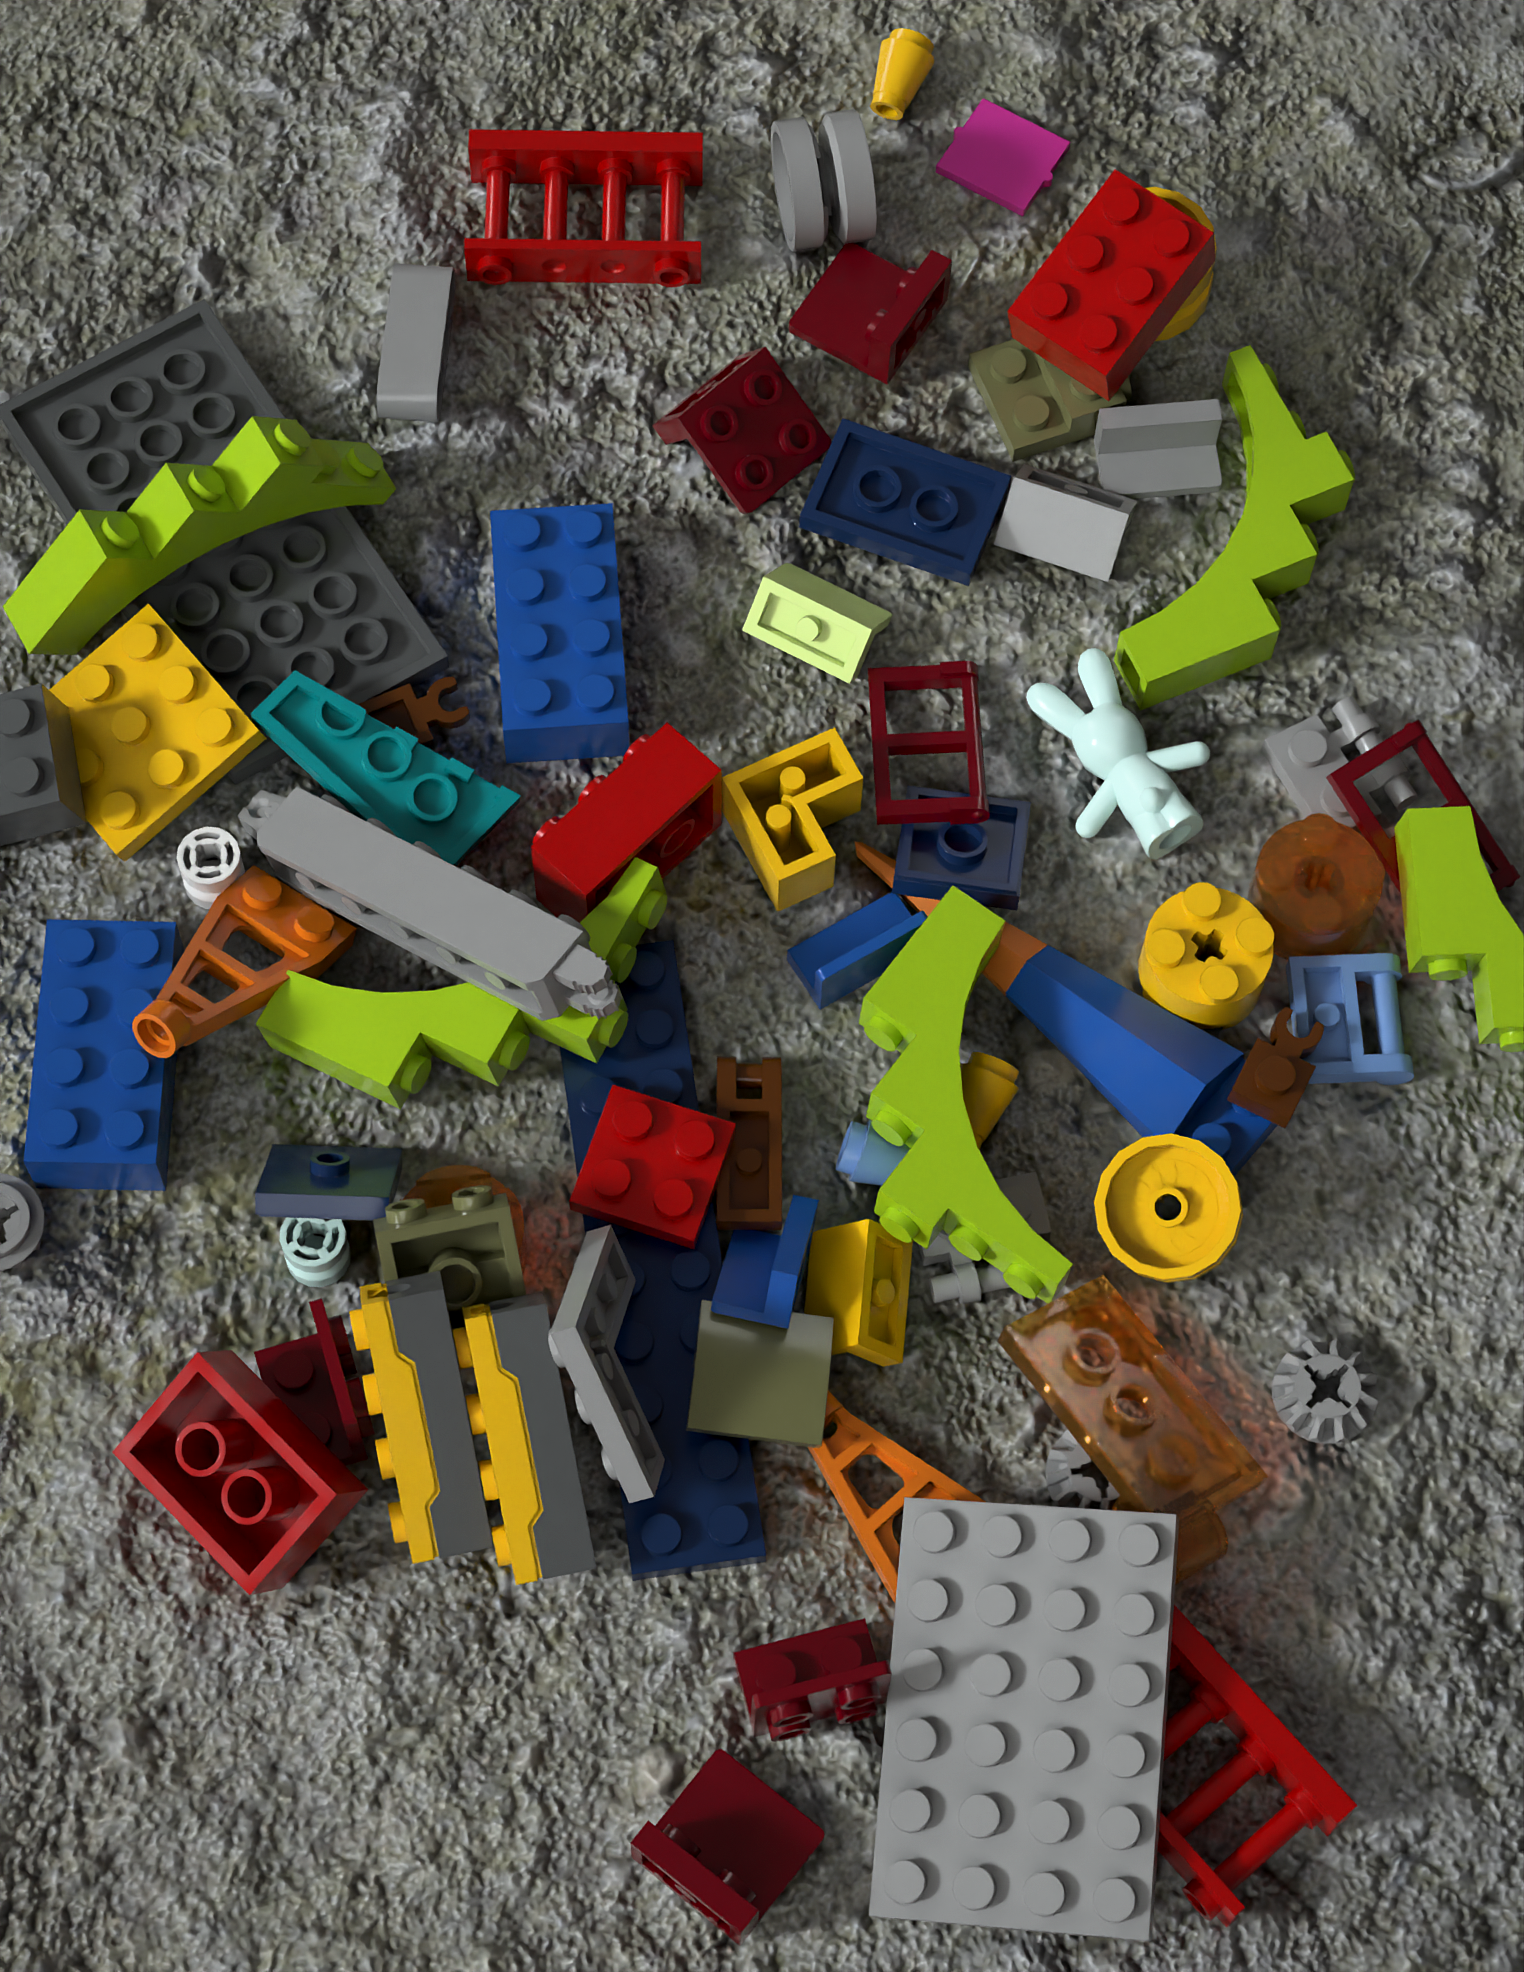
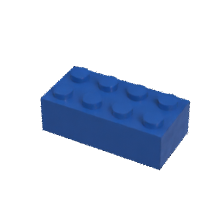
M613 503L490 511L506 764L624 756L629 748V721Z
M47 919L24 1151V1164L36 1188L166 1191L177 1051L168 1058H158L151 1055L136 1040L132 1029V1022L142 1010L157 998L185 951L176 922Z

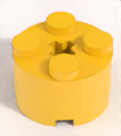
M1205 882L1190 885L1186 890L1173 895L1162 903L1148 924L1138 960V973L1143 989V997L1201 1030L1223 1027L1222 1030L1237 1025L1252 1012L1264 987L1273 959L1274 931L1272 926L1252 903L1240 895L1225 889L1216 888L1214 885Z

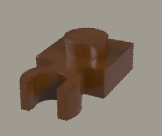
M444 677L435 681L428 689L427 695L416 699L409 683L357 704L366 709V714L395 729L397 726L418 738V743L427 748L434 745V738L429 728L436 725L448 729L458 728L470 719V712L467 706L460 707L455 711H446L439 705L443 696L458 690L455 677Z
M1288 1007L1283 1008L1279 1012L1271 1027L1270 1040L1272 1044L1257 1038L1227 1098L1228 1101L1284 1129L1287 1127L1316 1066L1302 1059L1314 1052L1324 1031L1323 1024L1316 1021L1307 1037L1298 1038L1293 1036L1287 1028V1023L1293 1012Z

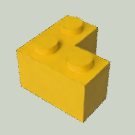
M835 727L722 777V812L777 912L834 886L836 854L821 828L861 811L864 778Z

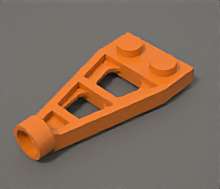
M253 865L217 896L157 998L133 1019L132 1029L138 1043L151 1055L158 1058H168L182 1046L186 1047L267 1005L274 992L290 978L286 974L287 970L317 979L353 945L357 928ZM240 931L283 959L263 970L254 971L222 950L230 936L234 932ZM201 971H205L234 989L235 992L214 1004L190 989L189 985Z
M828 1390L824 1430L832 1422L837 1425V1430L833 1436L822 1439V1446L820 1448L808 1447L891 1599L895 1603L900 1546L893 1535L892 1523L893 1519L904 1508V1497L974 1502L986 1501L849 1413ZM864 1455L878 1457L896 1472L904 1482V1487L879 1509L871 1508L865 1502L848 1476L849 1468Z

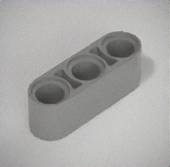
M394 263L377 384L378 418L439 422L455 305V267Z

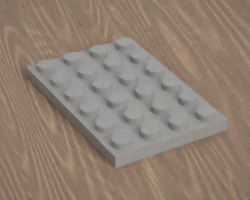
M904 1497L890 1661L892 1676L887 1696L869 1916L1152 1942L1179 1517L1177 1514Z

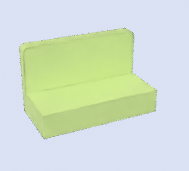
M785 563L763 576L742 631L850 684L857 679L874 636L889 625L892 613L793 564Z

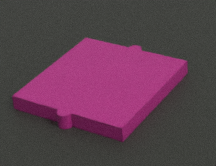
M983 98L965 125L954 129L953 142L937 163L935 172L1024 216L1042 188L1052 185L1053 172L1070 149V141Z

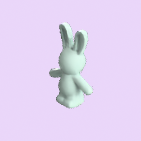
M1087 649L1080 655L1078 673L1094 707L1091 713L1085 714L1059 688L1048 683L1039 682L1029 688L1026 696L1028 704L1040 719L1072 740L1077 756L1086 770L1096 777L1105 780L1078 817L1076 822L1077 833L1084 838L1094 837L1118 805L1126 820L1132 825L1147 856L1151 859H1159L1198 834L1203 827L1201 815L1181 794L1167 773L1205 764L1210 757L1209 747L1203 742L1195 741L1148 752L1146 736L1142 725L1136 716L1122 705L1110 659L1100 649Z

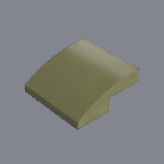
M702 1300L693 1360L694 1370L686 1431L820 1448L822 1446L834 1318L793 1312L789 1328L787 1329L714 1313L711 1310L712 1301Z

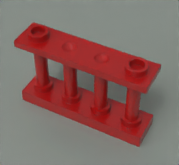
M469 129L468 152L471 183H487L485 236L484 238H464L467 281H482L490 285H502L507 282L659 284L665 287L701 284V241H684L685 186H703V133ZM511 183L545 184L543 239H508ZM569 184L603 185L602 240H567ZM627 185L662 186L661 241L625 240Z
M1174 1605L1169 1672L1175 1668L1193 1689L1189 1692L1191 1700L1166 1721L1164 1761L1209 1721L1217 1724L1222 1720L1240 1741L1236 1744L1238 1753L1166 1817L1160 1812L1158 1851L1187 1883L1182 1888V1891L1196 1911L1208 1921L1217 1917L1228 1928L1245 1908L1232 1893L1241 1883L1302 1828L1306 1826L1309 1829H1313L1317 1825L1328 1837L1349 1818L1358 1805ZM1258 1773L1261 1776H1265L1267 1773H1270L1288 1793L1284 1796L1286 1805L1212 1870L1184 1838L1254 1775Z

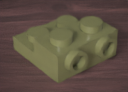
M1015 339L969 353L968 368L1012 462L1095 435L1099 409L1125 407L1127 401L1132 397L1128 377L1112 399L1107 401Z
M487 1185L471 1186L455 1191L451 1195L453 1204L426 1209L425 1200L423 1199L398 1201L385 1207L386 1217L373 1219L385 1284L386 1281L440 1271L451 1331L452 1329L465 1327L462 1307L482 1303L487 1305L492 1301L526 1295L506 1193L493 1195L492 1188Z

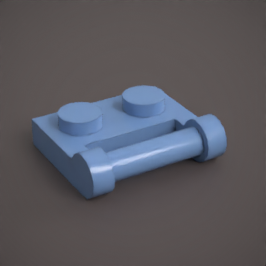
M1392 953L1289 957L1286 964L1290 1009L1293 1010L1291 1015L1293 1036L1298 1038L1307 1037L1316 1021L1324 1026L1322 1038L1311 1055L1302 1059L1316 1066L1308 1084L1376 1081L1382 1085H1399L1407 1083L1414 1078L1412 1057L1405 1054L1396 984L1402 978L1400 957ZM1356 981H1364L1367 984H1371L1379 1054L1364 1055Z

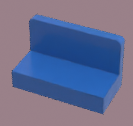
M890 892L788 949L787 961L821 1010L881 976L928 916L924 911H920L912 916L900 897Z
M793 1195L782 1235L757 1230H733L713 1295L711 1310L714 1313L789 1328L810 1252L819 1200Z

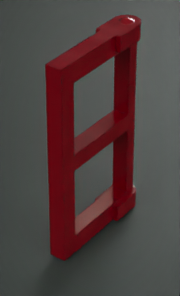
M972 661L940 662V665L868 668L877 825L950 822V825L982 823L989 819L990 811L986 793L978 693L979 674L976 663ZM961 688L964 731L887 734L885 691ZM966 752L969 797L891 800L889 756Z
M1419 719L1415 722L1407 723L1402 730L1326 777L1400 894L1395 836L1389 839L1353 782L1411 746L1448 801V803L1441 807H1471L1479 850L1493 871L1490 874V878L1496 892L1504 887H1512L1515 881L1521 877L1515 866L1510 864L1426 734L1427 730Z

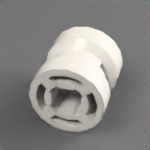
M203 827L196 829L185 836L178 847L176 859L186 893L194 904L204 909H210L217 896L245 873L237 841L229 832L221 828ZM214 857L218 858V860H209V861H206L207 859H210V858H214Z

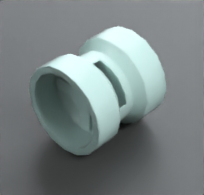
M285 1218L280 1228V1244L292 1276L298 1282L309 1287H325L338 1281L347 1271L351 1258V1250L342 1219ZM314 1234H321V1235H323L325 1238H323V1237H321V1236H314Z

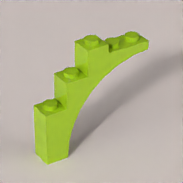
M1251 345L1229 353L1222 381V387L1239 424L1246 459V498L1243 514L1224 551L1195 585L1162 611L1121 631L1119 634L1114 662L1140 711L1272 658L1277 638L1281 631V620L1274 603L1270 599L1309 584L1316 557L1319 554L1316 537L1308 524L1344 511L1353 483L1355 482V471L1349 456L1344 450H1337L1327 431L1306 439V431L1301 418L1294 410L1288 411L1279 395V385L1274 371L1267 363L1261 364Z
M252 416L212 466L165 463L127 512L79 509L2 607L29 654L76 655L104 624L137 596L178 568L214 548L261 527L305 513L352 505H383L396 490V487L383 467L381 456L369 443L312 439L295 419Z
M1471 807L1407 808L1394 827L1409 973L1429 972L1430 979L1446 981L1465 977L1468 975V971H1471L1479 1044L1499 1043L1501 1051L1522 1052L1524 1051V934L1499 899L1482 859Z
M637 857L633 859L608 896L580 922L590 935L588 943L592 952L596 953L597 957L602 956L604 961L607 960L613 974L610 976V981L612 980L613 983L615 981L622 983L628 977L636 960L637 949L635 947L646 928L653 929L658 924L667 905V894L658 867ZM287 970L286 974L290 978L274 992L257 1020L256 1026L271 1048L401 1110L410 1093H418L427 1081L432 1066V1055L499 1087L507 1071L516 1070L524 1060L530 1044L529 1033L597 1064L606 1046L612 1048L621 1039L628 1022V1013L626 1012L628 1009L624 999H621L618 1007L619 1011L613 1012L607 1018L600 1017L598 1019L597 1016L591 1017L590 1013L585 1014L568 1006L560 1017L541 1021L469 982L432 991L381 993L333 986Z
M952 885L864 996L859 1024L864 1027L866 1035L882 1049L891 1052L897 1049L902 1053L871 1092L866 1117L872 1121L871 1124L874 1130L886 1141L896 1146H903L905 1143L911 1148L880 1187L874 1213L880 1217L881 1225L892 1236L905 1243H911L914 1240L925 1249L930 1247L943 1230L949 1234L950 1243L964 1256L975 1261H980L983 1258L1003 1272L1005 1282L1014 1291L1029 1299H1035L1037 1296L1051 1305L1065 1286L1073 1263L1038 1235L1000 1190L977 1147L963 1100L959 1048L964 1013L976 982L999 947L1005 920Z

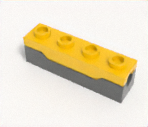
M440 1271L386 1281V1284H381L380 1282L360 1286L362 1308L351 1310L349 1314L356 1350L370 1349L375 1373L362 1375L369 1415L383 1413L387 1437L376 1439L375 1445L382 1480L396 1478L400 1501L388 1503L395 1544L408 1541L412 1564L434 1560V1557L438 1556L439 1558L492 1548L491 1532Z
M537 1292L492 1301L487 1305L482 1303L462 1307L465 1327L452 1329L460 1370L473 1367L478 1393L465 1395L473 1436L486 1433L491 1459L478 1461L485 1501L499 1499L504 1524L491 1527L498 1567L512 1564L516 1585L538 1581V1578H543L544 1580L596 1569L559 1369L549 1347L548 1334L551 1327L543 1293Z

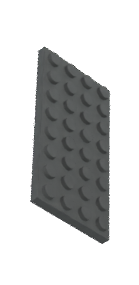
M205 299L0 404L1 426L66 526L79 509L127 512L165 463L212 466L252 416L286 419ZM346 506L305 513L261 527L226 542L178 568L141 593L122 609V612L129 621L149 603L250 720L251 713L295 670L353 703L359 704L409 683L411 687H414L449 668L448 655ZM258 726L256 727L267 739L227 773L235 785L289 756Z

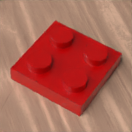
M612 1085L570 1197V1210L695 1249L736 1134V1123Z

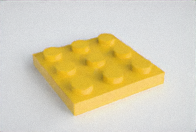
M149 603L49 689L69 708L86 819L113 852L124 862L267 739Z

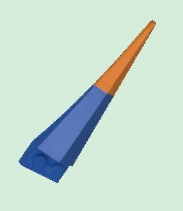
M854 841L857 857L893 888L896 861L863 842ZM900 895L917 912L924 911L927 916L941 901ZM1005 921L999 947L982 974L1063 1053L1142 1137L1173 1133L1199 1140L1224 1159L1232 1175L1235 1177L1278 1126L1227 1100L1246 1062L1244 1053Z

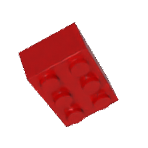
M1114 169L1008 309L1007 313L1012 338L1093 392L1110 401L1215 262L1214 232Z
M668 722L652 736L649 734L640 736L626 751L622 764L607 777L599 775L591 780L581 792L576 806L562 818L554 816L549 819L535 834L531 851L536 899L557 918L559 915L564 914L580 923L608 896L635 857L657 866L663 880L721 826L722 770Z
M232 1350L197 1352L112 1451L248 1595L283 1589L369 1490Z

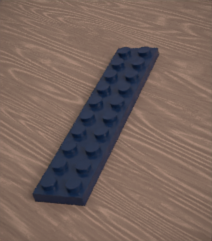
M673 940L636 945L637 956L631 972L622 983L616 981L614 983L619 986L628 1009L626 1011L628 1013L627 1026L621 1039L614 1047L606 1046L597 1064L559 1046L577 1178L612 1085L699 1112ZM713 1199L695 1249L582 1214L585 1235L587 1231L608 1225L612 1226L636 1279L614 1350L665 1459L654 1497L629 1503L619 1482L632 1581L766 1562V1550L749 1439L686 1431L700 1305L702 1300H713L723 1266Z

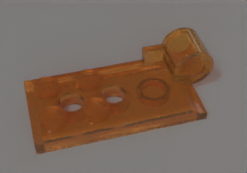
M1104 1274L1005 1326L997 1340L1119 1493V1497L1114 1503L1112 1510L1177 1514L1179 1517L1175 1586L1223 1558L1228 1550V1537L1216 1511L1264 1484L1269 1476ZM1076 1349L1095 1350L1103 1357L1106 1366L1096 1368L1087 1365L1079 1358ZM1117 1399L1135 1400L1144 1408L1147 1418L1136 1419L1128 1416L1120 1409Z

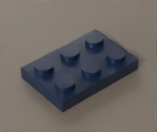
M842 418L800 513L799 528L969 586L1010 489L1012 476Z

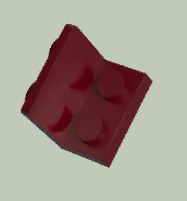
M847 243L790 319L789 332L888 385L947 302L952 260L931 250L919 268L911 266L905 271L855 243Z
M766 347L737 356L652 425L666 445L687 439L742 514L753 512L827 451L832 443L828 434Z
M322 1298L310 1301L309 1304L317 1329L316 1334L258 1350L254 1354L261 1380L347 1466L368 1459L362 1438L375 1435L359 1376L345 1380L346 1376L356 1374L357 1370L341 1314L328 1318Z
M865 1618L733 1652V1660L754 1737L770 1733L771 1741L774 1742L793 1739L810 1732V1722L833 1716L837 1717L839 1724L858 1722L877 1714L876 1705L886 1703L892 1672L888 1660L877 1662Z
M717 1749L658 1823L653 1825L648 1820L630 1842L631 1857L741 1946L823 1842L825 1833L823 1829L726 1751Z

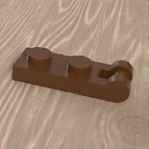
M717 1056V1118L736 1123V1134L717 1184V1230H782L781 1057H762V1063H736L735 1056ZM736 1089H762V1099H736Z

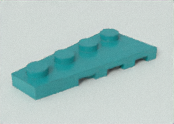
M296 670L251 713V721L353 815L365 821L369 818L381 821L396 837L412 845L416 841L425 843L435 850L444 861L454 866H457L519 804L521 795L503 785L500 788L474 774V769L452 757L450 760L418 743V738L397 726L395 729L366 714V709Z

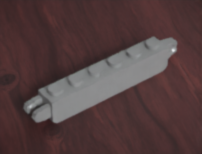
M297 786L287 798L260 790L253 796L250 804L243 807L238 814V818L245 831L257 840L258 846L266 856L276 879L314 902L537 1019L544 1021L560 1017L568 1006L585 1014L590 1013L591 1017L597 1016L598 1019L600 1017L607 1018L613 1012L619 1011L618 1007L623 997L617 984H614L612 980L610 981V976L613 974L607 960L604 961L602 956L597 957V954L592 952L588 943L590 935L575 919L564 914L559 915L557 918L539 909L522 892L511 890L507 893L491 885L476 869L467 865H463L460 869L444 861L435 850L425 843L416 841L412 845L396 837L381 821L375 818H369L365 821L349 813L343 804L329 795H323L319 798Z

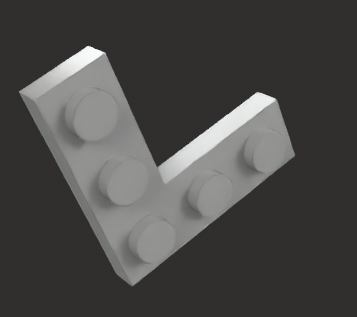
M608 1225L586 1232L577 1260L573 1263V1271L567 1288L561 1297V1304L553 1327L549 1330L548 1341L555 1363L560 1368L566 1367L575 1386V1401L580 1417L587 1425L592 1424L602 1444V1461L608 1476L612 1480H619L628 1502L633 1503L655 1496L665 1459L614 1350L636 1279L612 1226Z

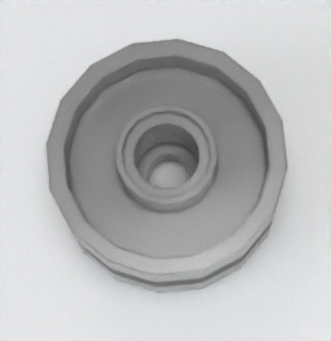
M855 109L826 113L819 126L818 142L813 128L803 117L773 121L771 126V154L774 183L782 227L790 250L794 252L820 248L828 234V216L833 232L843 244L873 240L876 235L877 224L874 174L865 129L859 113Z

